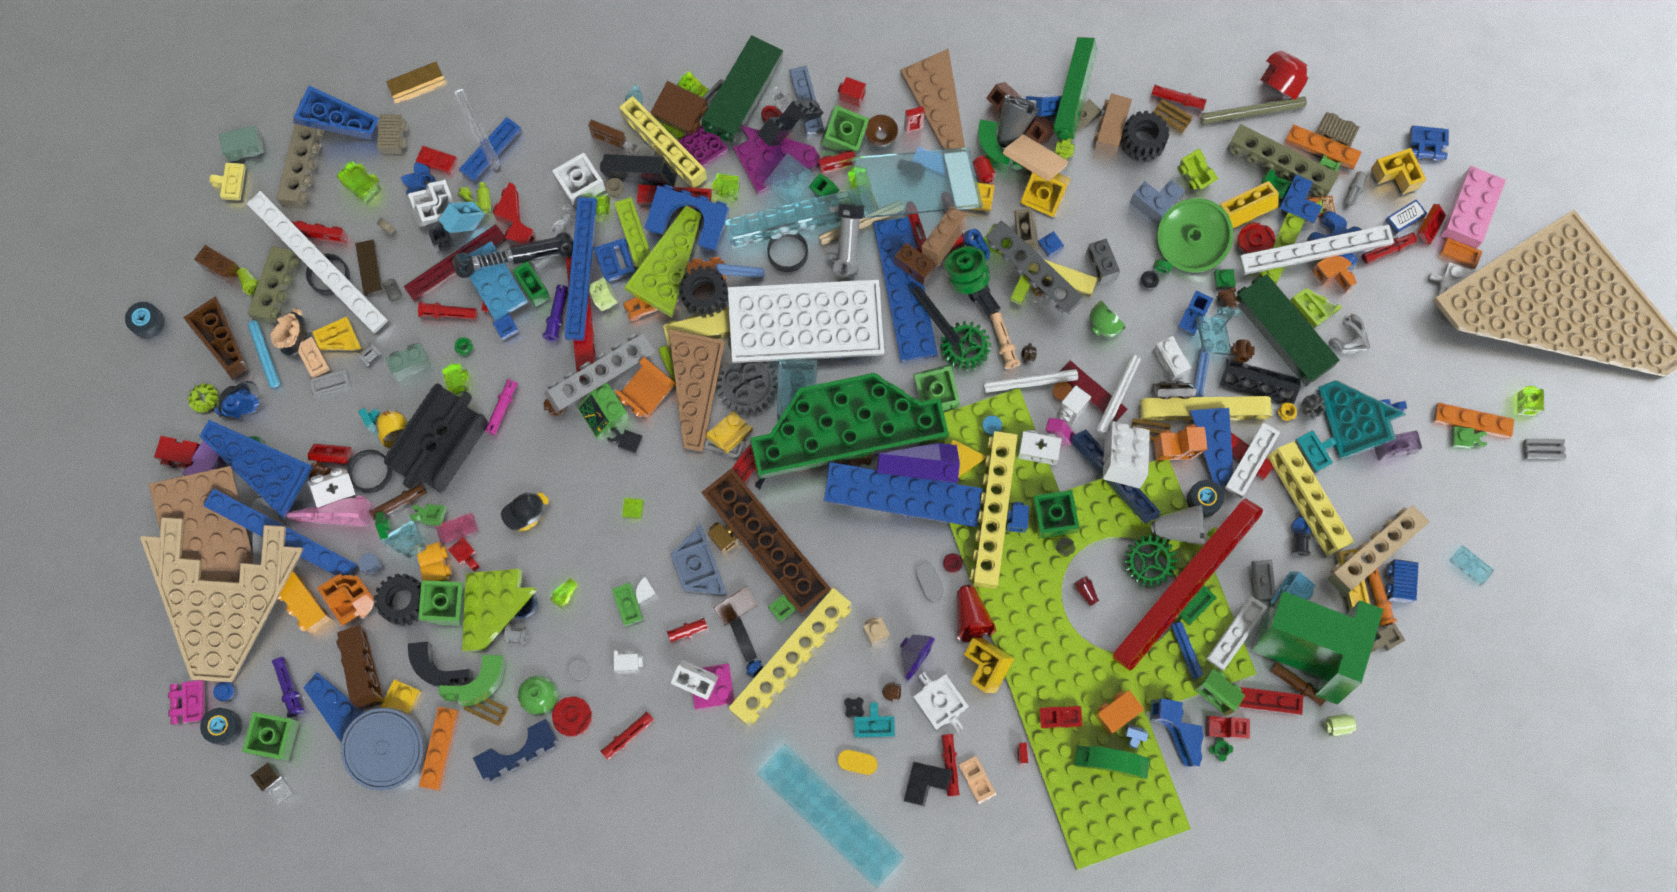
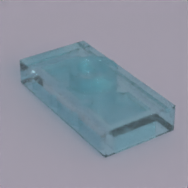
M1463 545L1458 548L1449 560L1480 586L1486 582L1494 569Z

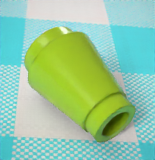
M240 268L237 271L242 291L248 295H254L259 281L247 268Z

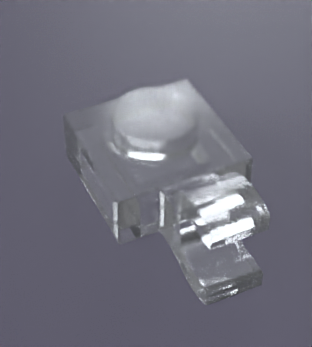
M778 87L771 90V97L776 101L774 106L783 114L790 103L795 100L789 93L784 96Z
M626 140L623 145L624 151L634 156L655 157L657 153L655 149L642 142L636 146Z

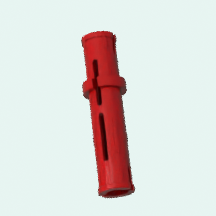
M1154 84L1151 96L1180 103L1184 107H1194L1202 111L1207 99L1191 95L1192 93L1188 92L1186 94Z
M1411 232L1403 237H1396L1393 239L1394 243L1392 245L1377 247L1361 255L1362 260L1367 265L1396 251L1401 252L1403 248L1417 243V236L1414 232Z
M646 711L620 735H615L613 737L614 740L600 750V752L609 761L619 750H624L626 744L655 720Z
M954 734L941 735L943 753L941 755L944 758L945 769L953 771L947 797L959 796L956 766L957 752H955Z

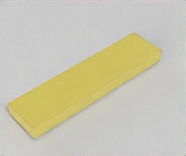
M1045 260L1079 293L1091 297L1097 281L1096 277ZM1032 264L1029 269L1037 272L1039 267L1037 264ZM1050 276L1044 278L1045 281L1052 283Z

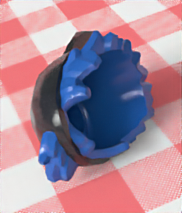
M247 380L237 386L225 388L218 397L217 407L214 409V412L219 417H234L240 419L242 414L255 412L260 404L259 399L256 398L259 394L258 386L252 381Z

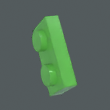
M631 583L613 588L612 592L624 626L643 621Z

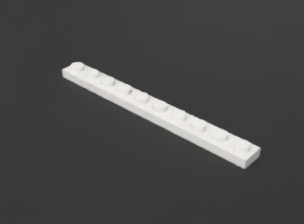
M259 191L247 203L373 333H376L389 321L263 192Z

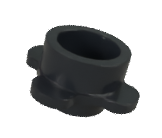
M857 697V699L846 698L844 700L846 705L845 716L848 718L852 716L862 717L865 713L862 709L864 700L861 697Z

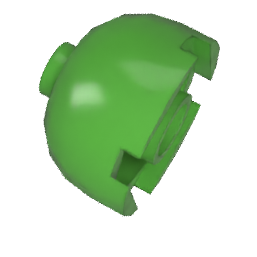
M1100 300L1093 307L1089 315L1090 322L1093 325L1091 330L1097 336L1101 334L1108 338L1115 337L1125 330L1126 326Z
M545 676L527 678L518 690L520 706L525 712L534 716H542L552 711L558 702V689L554 682Z

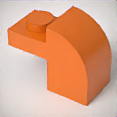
M1342 256L1325 258L1312 269V272L1322 285L1335 278L1345 293L1351 290L1357 283L1354 274L1347 270L1352 263Z

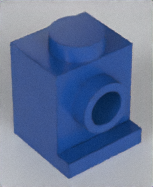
M1022 502L1012 503V508L1007 513V522L1010 523L1007 524L1006 531L1026 533L1028 529L1029 506L1024 505Z

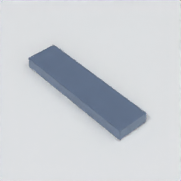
M807 66L789 69L797 100L813 99L816 101ZM821 117L804 123L807 136L824 132Z

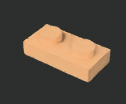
M313 337L300 343L298 353L312 378L318 377L330 370Z

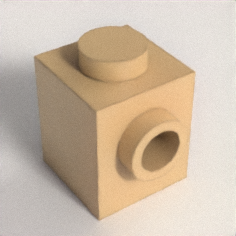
M873 617L865 621L866 625L863 626V631L871 647L889 639L890 634L881 617L878 619Z

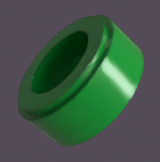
M1159 259L1155 260L1153 265L1154 270L1163 274L1171 273L1173 267L1171 263Z

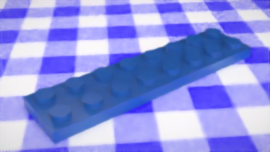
M909 218L874 222L900 363L937 357L938 353L931 318L912 292L917 286H921L924 292L925 288L894 265L895 255L905 243L916 249Z
M830 462L823 502L978 527L983 489L959 484L876 473V470Z

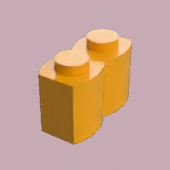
M436 542L416 548L422 580L450 582L452 569L450 564L447 565L446 558L448 557L446 546Z

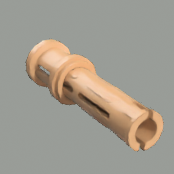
M1000 312L994 313L990 316L1000 344L999 353L1005 361L1004 367L1005 369L1015 368L1021 364L1015 353V345L1011 344L1002 314Z

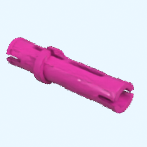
M511 379L506 380L501 394L497 397L498 402L484 430L485 432L490 433L491 431V435L496 436L509 403H512V396L518 385L517 382H511Z

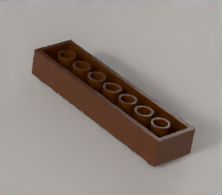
M732 468L701 492L706 501L800 616L831 591L825 580Z

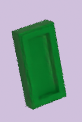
M1203 585L1178 616L1190 626L1217 597Z

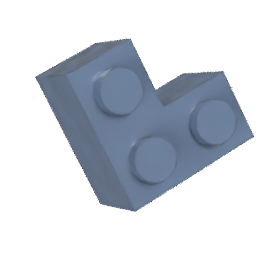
M1171 179L1160 192L1144 181L1133 193L1130 204L1159 225L1165 213L1181 200L1185 190Z

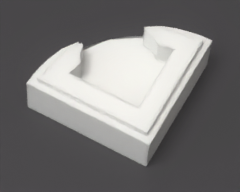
M646 577L639 582L636 589V598L639 605L656 595Z

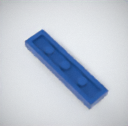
M506 117L459 168L460 173L472 182H475L521 132V127Z

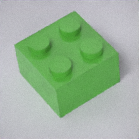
M253 712L242 752L289 762L299 721Z

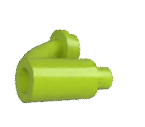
M480 182L479 188L476 190L478 202L470 197L472 195L470 188L462 187L459 189L458 197L463 198L466 202H475L483 213L492 211L490 190L486 188L485 182Z

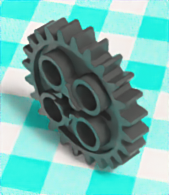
M765 361L732 364L726 362L727 369L721 368L723 375H718L721 381L716 383L718 387H721L717 392L722 394L720 396L721 401L726 400L724 402L725 406L731 405V411L737 408L738 414L745 410L746 415H748L749 410L756 414L757 408L763 411L762 405L769 407L768 400L774 401L772 394H777L775 387L779 386L778 382L775 381L778 377L774 374L775 369L770 368V362L765 364ZM750 369L756 370L753 375L747 374ZM734 378L739 379V382L736 384L730 383ZM758 385L765 386L761 391L756 390ZM748 394L746 399H739L740 395Z

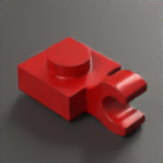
M464 537L448 549L460 565L466 562L473 571L480 567L472 557L476 554L475 550Z

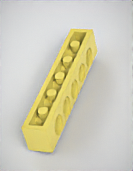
M633 96L619 107L622 118L660 157H664L675 172L691 188H697L707 179L705 168Z
M1293 441L1281 446L1270 453L1267 457L1326 556L1328 557L1354 543L1350 533L1295 442Z

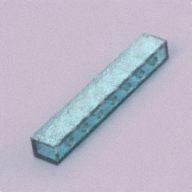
M867 185L725 220L731 247L741 248L746 244L761 243L767 239H778L783 235H793L803 230H814L819 226L833 225L836 222H840L841 217L830 212L829 208L831 206H839V203L865 205L864 217L870 216L872 213H875V204L870 187Z

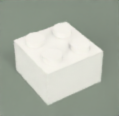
M584 152L552 170L555 180L573 208L577 207L578 197L593 198L605 191L602 179Z

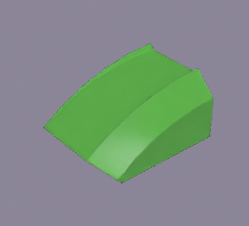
M951 365L939 366L912 374L919 401L940 398L944 413L954 410L960 405Z

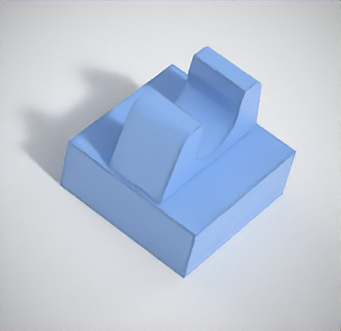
M1127 724L1125 733L1126 736L1130 737L1128 744L1130 747L1137 749L1140 740L1147 741L1148 732L1145 729Z

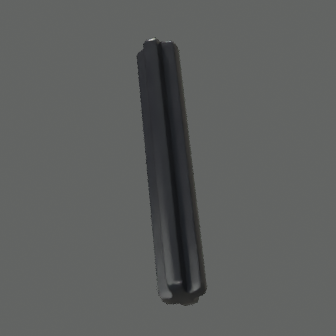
M921 286L912 290L913 295L953 347L961 343L960 337Z

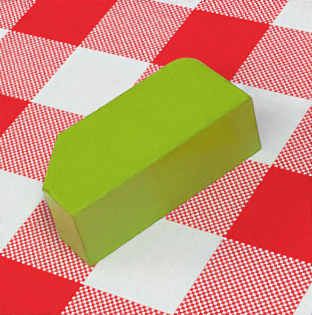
M1030 270V273H1031V274H1035V273H1036L1035 271ZM1025 273L1023 276H1020L1010 298V301L1019 305L1023 303L1031 286L1028 282L1030 278Z

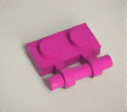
M205 681L182 682L181 691H178V684H170V692H168V699H170V710H168L170 725L179 724V716H182L183 723L199 722L205 715ZM179 698H182V708L179 709Z

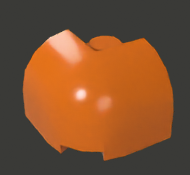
M339 574L317 587V590L342 626L359 615L363 619L373 608L374 600L372 595L356 575L342 576V574Z

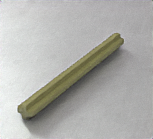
M1305 96L1297 97L1296 100L1289 98L1206 112L1201 114V122L1206 124L1301 108L1306 106L1307 99Z

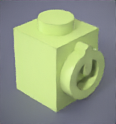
M604 277L590 284L589 291L593 302L601 311L609 309L618 303L612 286Z

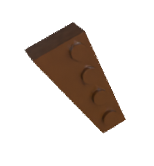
M216 296L183 317L190 329L232 381L249 370L223 308Z
M357 625L337 632L338 639L336 643L341 652V662L344 668L350 702L361 710L384 703L385 699L366 629L361 625Z

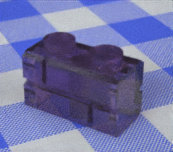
M1417 430L1395 434L1396 440L1374 447L1378 461L1419 452L1422 449V444Z

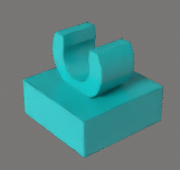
M365 407L359 410L358 413L366 427L371 432L377 430L375 422H377V418L381 414L376 408L370 413Z

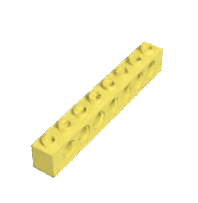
M994 431L993 437H989L988 448L991 449V453L987 455L985 467L989 468L988 474H984L983 485L986 486L985 493L982 492L981 504H984L983 511H979L978 518L981 528L976 531L975 541L979 543L978 549H974L973 561H976L975 568L971 569L970 580H973V586L997 589L1018 434ZM1002 450L1005 452L1006 456L999 457L997 456L996 451ZM1001 469L1003 475L998 476L994 474L993 470ZM998 487L1001 493L993 494L991 488ZM996 506L998 508V512L991 513L988 507ZM986 525H994L996 531L989 532L986 529ZM990 543L994 549L986 551L983 545ZM981 563H989L991 565V569L983 570L981 568Z
M832 588L728 709L747 726L749 723L753 725L760 717L758 713L762 708L767 709L773 702L772 697L776 692L780 694L787 686L785 682L789 677L793 679L800 671L798 667L802 662L806 664L813 656L811 652L815 647L819 649L826 641L824 637L828 632L832 634L839 626L837 622L841 617L845 619L851 612V602L836 589ZM828 609H834L836 615L828 617L825 612ZM820 623L824 628L821 632H815L812 629L813 625ZM807 638L811 643L808 647H802L799 644L800 640ZM795 653L798 658L795 662H788L786 659L787 655ZM777 668H782L785 671L784 675L780 678L773 675L774 670ZM764 683L771 685V690L767 693H763L760 690L761 685ZM749 699H757L758 705L755 708H749L747 706Z

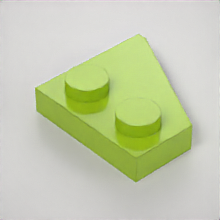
M1307 288L1290 300L1314 328L1343 308L1339 304L1335 306L1327 302V298L1317 295Z

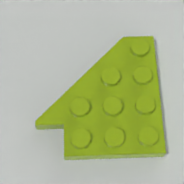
M508 569L466 573L462 651H484L536 592L534 587L521 588L522 570Z

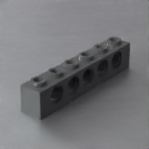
M1002 220L986 236L989 240L987 242L988 245L994 250L998 248L1002 252L1001 257L1008 263L1012 261L1016 265L1014 269L1023 276L1025 273L1030 278L1028 282L1035 289L1037 287L1042 289L1043 292L1041 294L1048 301L1052 299L1057 304L1055 308L1062 314L1066 312L1070 315L1085 299L1083 295ZM1007 238L1011 239L1010 247L1004 248L1003 241ZM1019 251H1024L1025 253L1022 261H1017L1016 254ZM1032 264H1037L1039 267L1035 274H1031L1029 270ZM1050 276L1052 284L1045 287L1043 280L1045 277ZM1060 289H1064L1066 296L1060 300L1057 298V292Z

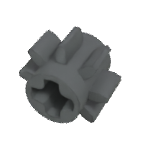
M1314 393L1306 396L1301 404V407L1304 408L1302 413L1313 419L1321 416L1325 411L1326 406L1323 404L1325 400Z

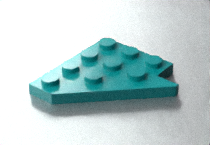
M1337 380L1318 387L1321 397L1325 400L1323 404L1326 406V414L1337 443L1336 446L1340 458L1344 459L1396 440L1391 421L1405 416V412Z

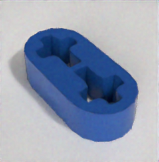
M978 229L966 231L963 235L966 247L979 248L985 254L987 261L990 258V251L981 232Z

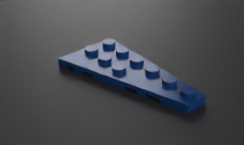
M208 420L199 437L229 466H232V469L285 519L313 467Z

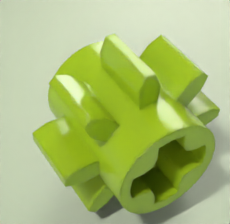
M1070 138L1067 140L1062 139V142L1057 141L1055 154L1066 160L1068 157L1072 158L1075 144H1071Z

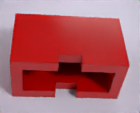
M160 436L154 458L160 461V465L166 467L177 465L182 470L192 466V457L200 446L199 443L183 440L181 443L176 442V438Z

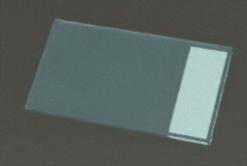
M969 148L852 158L861 205H865L864 218L948 211L950 206L958 210L981 208L983 206Z

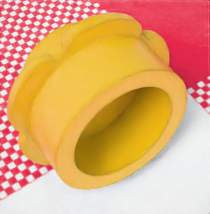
M1283 403L1278 409V415L1284 421H1290V419L1293 420L1297 416V409L1292 403Z

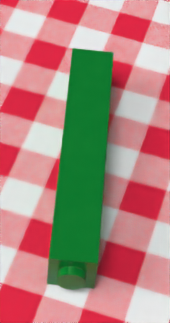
M1077 37L1054 125L1057 138L1065 140L1068 138L1075 139L1098 50L1095 38Z

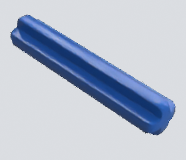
M1176 622L1172 624L1171 628L1192 679L1202 677L1203 672L1183 623Z

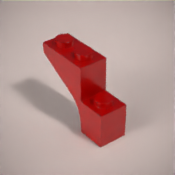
M509 182L507 187L502 190L499 203H496L493 208L495 219L498 222L511 226L505 232L508 245L514 246L534 242L536 239L534 230L526 227L520 221L519 193L515 185Z

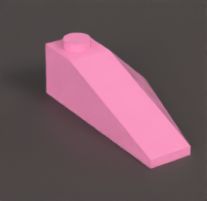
M355 496V499L346 498L318 508L314 506L290 512L287 514V518L295 522L369 526L371 518L369 510H372V503L366 497Z

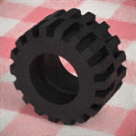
M1139 111L1136 113V116L1132 114L1127 119L1120 140L1122 142V149H1126V155L1130 154V158L1133 160L1138 158L1137 161L1141 162L1142 159H1145V162H1148L1150 158L1154 160L1157 158V155L1160 156L1170 134L1169 127H1166L1167 122L1166 120L1162 121L1163 117L1161 115L1156 116V113L1153 111L1152 114L1148 113V111H1144V113ZM1139 131L1148 132L1154 140L1143 141L1137 137L1136 133Z
M698 266V270L690 269L691 273L684 275L685 279H681V286H679L683 305L687 308L688 312H693L694 316L697 317L699 315L702 318H706V315L713 317L714 312L719 314L721 312L720 308L724 309L726 306L725 301L728 302V288L721 273L718 274L716 269L711 270L709 266H706L705 269L702 266ZM709 284L715 288L714 294L709 299L699 300L693 296L695 289L700 285Z
M398 573L394 574L395 577H386V582L383 580L380 582L381 588H376L378 595H374V600L377 601L374 605L378 609L379 615L390 623L398 624L399 626H405V624L412 625V621L418 622L421 583L408 574L400 575ZM402 590H409L411 593L410 603L404 609L394 610L392 605L394 596Z

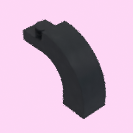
M428 641L408 643V657L413 670L422 680L437 688H439V685L454 686V682L456 684H466L468 680H474L473 671L470 669L439 670L433 661L432 644Z

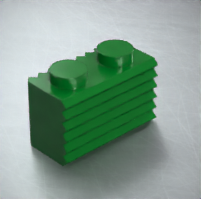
M525 262L513 269L517 281L535 307L550 299L547 288L529 262Z

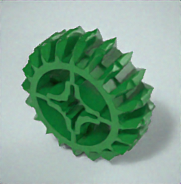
M963 321L962 326L958 322L955 323V327L951 326L957 335L966 334L963 338H960L961 343L954 347V349L959 351L960 357L951 349L952 345L946 337L941 338L943 344L940 345V349L943 350L941 355L947 356L945 362L952 361L951 367L958 365V370L965 367L966 372L969 370V366L973 370L976 369V364L981 367L982 361H987V355H990L991 352L988 349L991 347V343L988 342L990 337L988 335L984 336L986 330L980 331V324L973 327V321L970 322V325ZM971 336L979 341L980 346L972 340ZM966 340H968V348H966L965 352H963V345L966 344ZM978 353L974 357L966 358L968 354Z
M1152 534L1148 535V540H1145L1144 535L1140 536L1141 543L1134 539L1133 541L1136 546L1128 545L1132 552H1125V555L1130 556V559H1124V563H1130V566L1125 567V570L1132 569L1133 571L1129 574V577L1136 575L1137 578L1134 581L1136 583L1142 579V586L1146 585V581H1149L1150 587H1153V581H1156L1157 585L1161 586V578L1167 583L1168 579L1165 575L1173 577L1174 574L1169 570L1177 569L1176 566L1171 565L1172 562H1178L1177 558H1171L1172 555L1176 554V551L1169 552L1168 550L1173 545L1169 544L1166 547L1164 544L1167 542V539L1164 538L1162 542H1159V535L1156 536L1155 540H1152ZM1147 544L1157 545L1156 549L1150 554L1139 549ZM1162 550L1165 552L1167 556L1166 567L1163 566L1158 560V556ZM1157 552L1155 555L1156 559L1154 560L1156 564H1151L1145 569L1147 565L1146 557L1150 558ZM1135 554L1143 560V567L1140 571L1135 566ZM1150 568H1156L1163 572L1155 577L1145 576V573Z

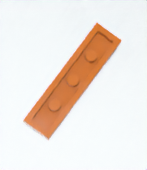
M1294 124L1285 140V143L1322 158L1324 155H1327V158L1335 162L1339 161L1341 162L1340 165L1354 170L1362 153L1359 150Z
M1439 402L1436 404L1434 423L1452 427L1473 428L1475 432H1486L1489 435L1507 439L1512 437L1514 419Z
M438 706L419 787L440 791L459 715L458 710Z

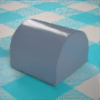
M371 553L362 555L358 562L360 571L365 575L384 568L382 561Z

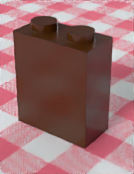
M667 81L650 113L656 120L691 137L694 132L698 131L700 127L699 121L709 107L706 99Z

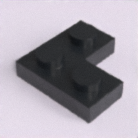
M913 762L904 802L925 807L930 787L949 791L953 771Z

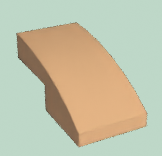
M977 756L958 765L978 804L996 795Z

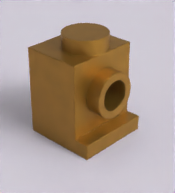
M718 522L714 523L709 528L710 531L707 532L722 554L738 543L736 536L731 537L733 533L727 526L723 527Z

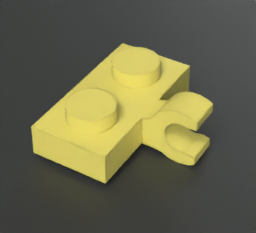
M225 163L223 176L210 175L209 182L212 183V186L221 187L220 197L222 199L241 201L246 166L244 164Z

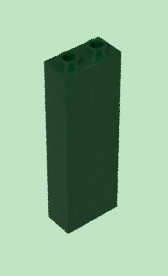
M751 35L704 114L701 128L709 134L713 133L722 140L734 144L780 65L784 50Z
M1268 274L1262 278L1258 276L1251 282V286L1248 288L1244 286L1237 292L1236 300L1240 302L1239 308L1294 374L1300 378L1305 387L1335 367L1340 361Z

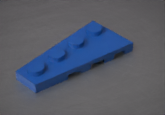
M316 672L303 688L342 743L343 735L348 726L365 711L354 706L345 694L320 673Z

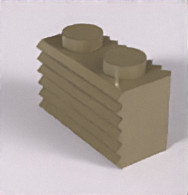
M1326 112L1315 133L1350 147L1360 127L1356 126L1352 121L1339 118L1337 114Z
M380 114L377 149L382 155H402L403 148H406L404 132L408 131L407 121L399 114Z
M1031 208L1015 210L1016 234L1034 251L1038 250L1036 216Z

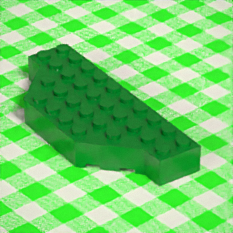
M870 373L799 388L770 434L751 437L750 445L757 477L762 479L828 465L830 462L838 463L946 440L949 433L940 398L921 402L906 394L905 391L896 385L887 382L880 375Z

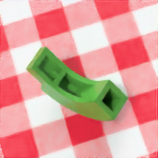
M483 655L481 671L473 682L463 686L439 685L438 694L445 701L453 702L458 699L461 707L480 703L489 698L501 684L505 673L506 660L503 655Z

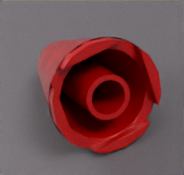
M971 585L961 586L956 593L958 640L962 638V642H971L972 638H983V635L986 634L989 637L996 632V626L976 588L971 587Z

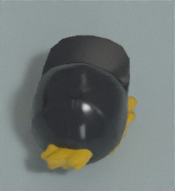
M525 492L514 498L512 502L502 509L501 519L512 530H529L538 524V520L544 514L545 505L549 503V498L544 496L543 492Z

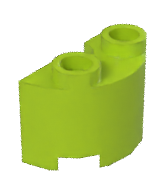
M1200 148L1183 157L1180 165L1177 166L1178 172L1182 176L1184 175L1187 180V186L1191 191L1195 189L1202 190L1219 179L1214 170L1207 165L1206 158Z

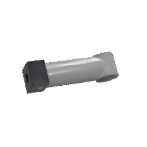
M839 203V206H831L829 208L830 212L841 217L838 254H825L826 259L836 261L833 271L837 277H853L858 272L856 254L860 219L864 217L865 205Z

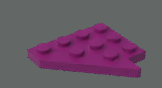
M747 126L743 127V132L748 140L733 147V151L757 195L819 167L818 160L821 159L814 146L787 138L778 146H768L759 136L758 132L760 130Z

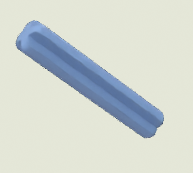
M720 263L715 265L718 274L721 273L722 275L763 278L765 276L764 268Z
M1201 347L1199 350L1194 380L1196 396L1192 397H1203L1211 351L1208 347Z

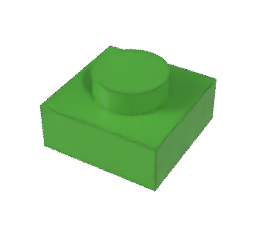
M784 595L768 606L780 623L796 611Z

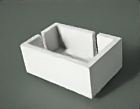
M1112 421L1108 432L1105 434L1104 480L1141 488L1148 476L1150 430L1135 426L1131 429L1127 424Z

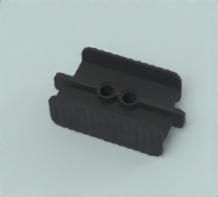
M439 383L433 385L430 389V392L419 405V408L408 421V424H406L404 430H402L384 458V464L388 468L406 477L403 481L405 487L411 489L419 479L441 493L445 491L471 450L477 444V441L481 438V435H483L488 424L483 414H478L467 407L472 400L470 393L464 391L459 397L443 388ZM442 429H447L446 434L439 435ZM435 444L436 449L429 451V447Z

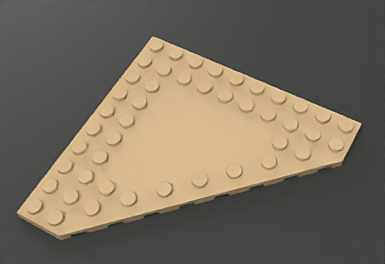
M1575 209L1433 299V302L1458 331L1663 377L1677 369V332Z

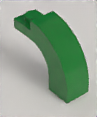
M980 119L977 146L981 156H986L993 168L1001 172L1007 173L1008 167H1012L1015 170H1026L1024 166L1003 154L1004 149L998 144L996 139L998 122Z
M1077 745L1074 766L1106 770L1128 777L1147 779L1150 759L1138 754L1111 748Z

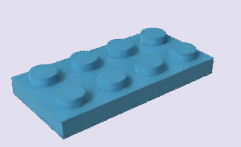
M491 241L468 255L482 256L483 254L488 255V253L493 254V252L498 253ZM501 263L500 266L496 264L495 267L491 265L490 268L486 266L485 269L481 267L480 270H475L469 277L495 321L528 303L504 263Z

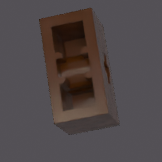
M908 243L903 245L894 258L895 266L923 286L935 273L936 264Z
M204 245L194 258L203 269L231 286L238 278L237 271L240 267L207 245Z

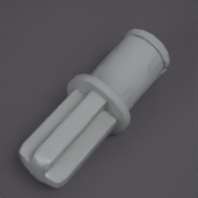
M1358 171L1352 184L1349 185V192L1345 199V203L1349 206L1356 204L1359 195L1363 192V185L1368 177L1365 172Z

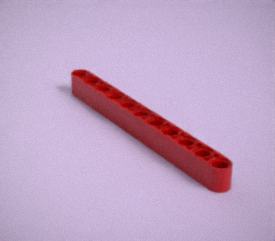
M1247 498L1238 504L1113 654V659L1129 671L1136 667L1259 520L1263 513V508Z

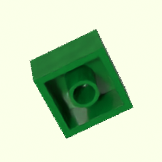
M1073 490L1033 496L1031 503L1038 539L1078 532L1080 527Z

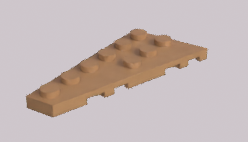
M946 49L901 69L900 74L918 106H923L925 111L924 117L945 154L965 153L949 49Z
M669 329L683 449L703 452L725 341Z

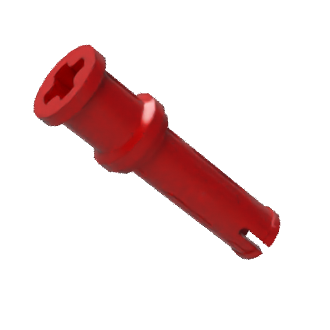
M419 301L418 317L429 316L435 319L450 317L476 320L477 308L445 306L439 302L429 304Z

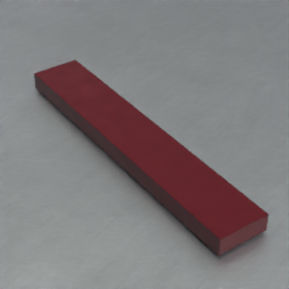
M496 224L403 287L413 301L417 302L457 275L452 264L456 254H469L491 241L496 248L507 241L505 235Z

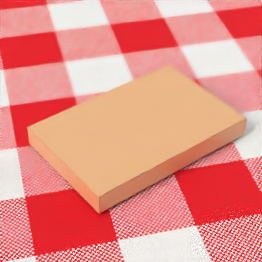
M1024 134L1007 146L1003 152L1005 156L1047 181H1050L1067 167L1069 162Z

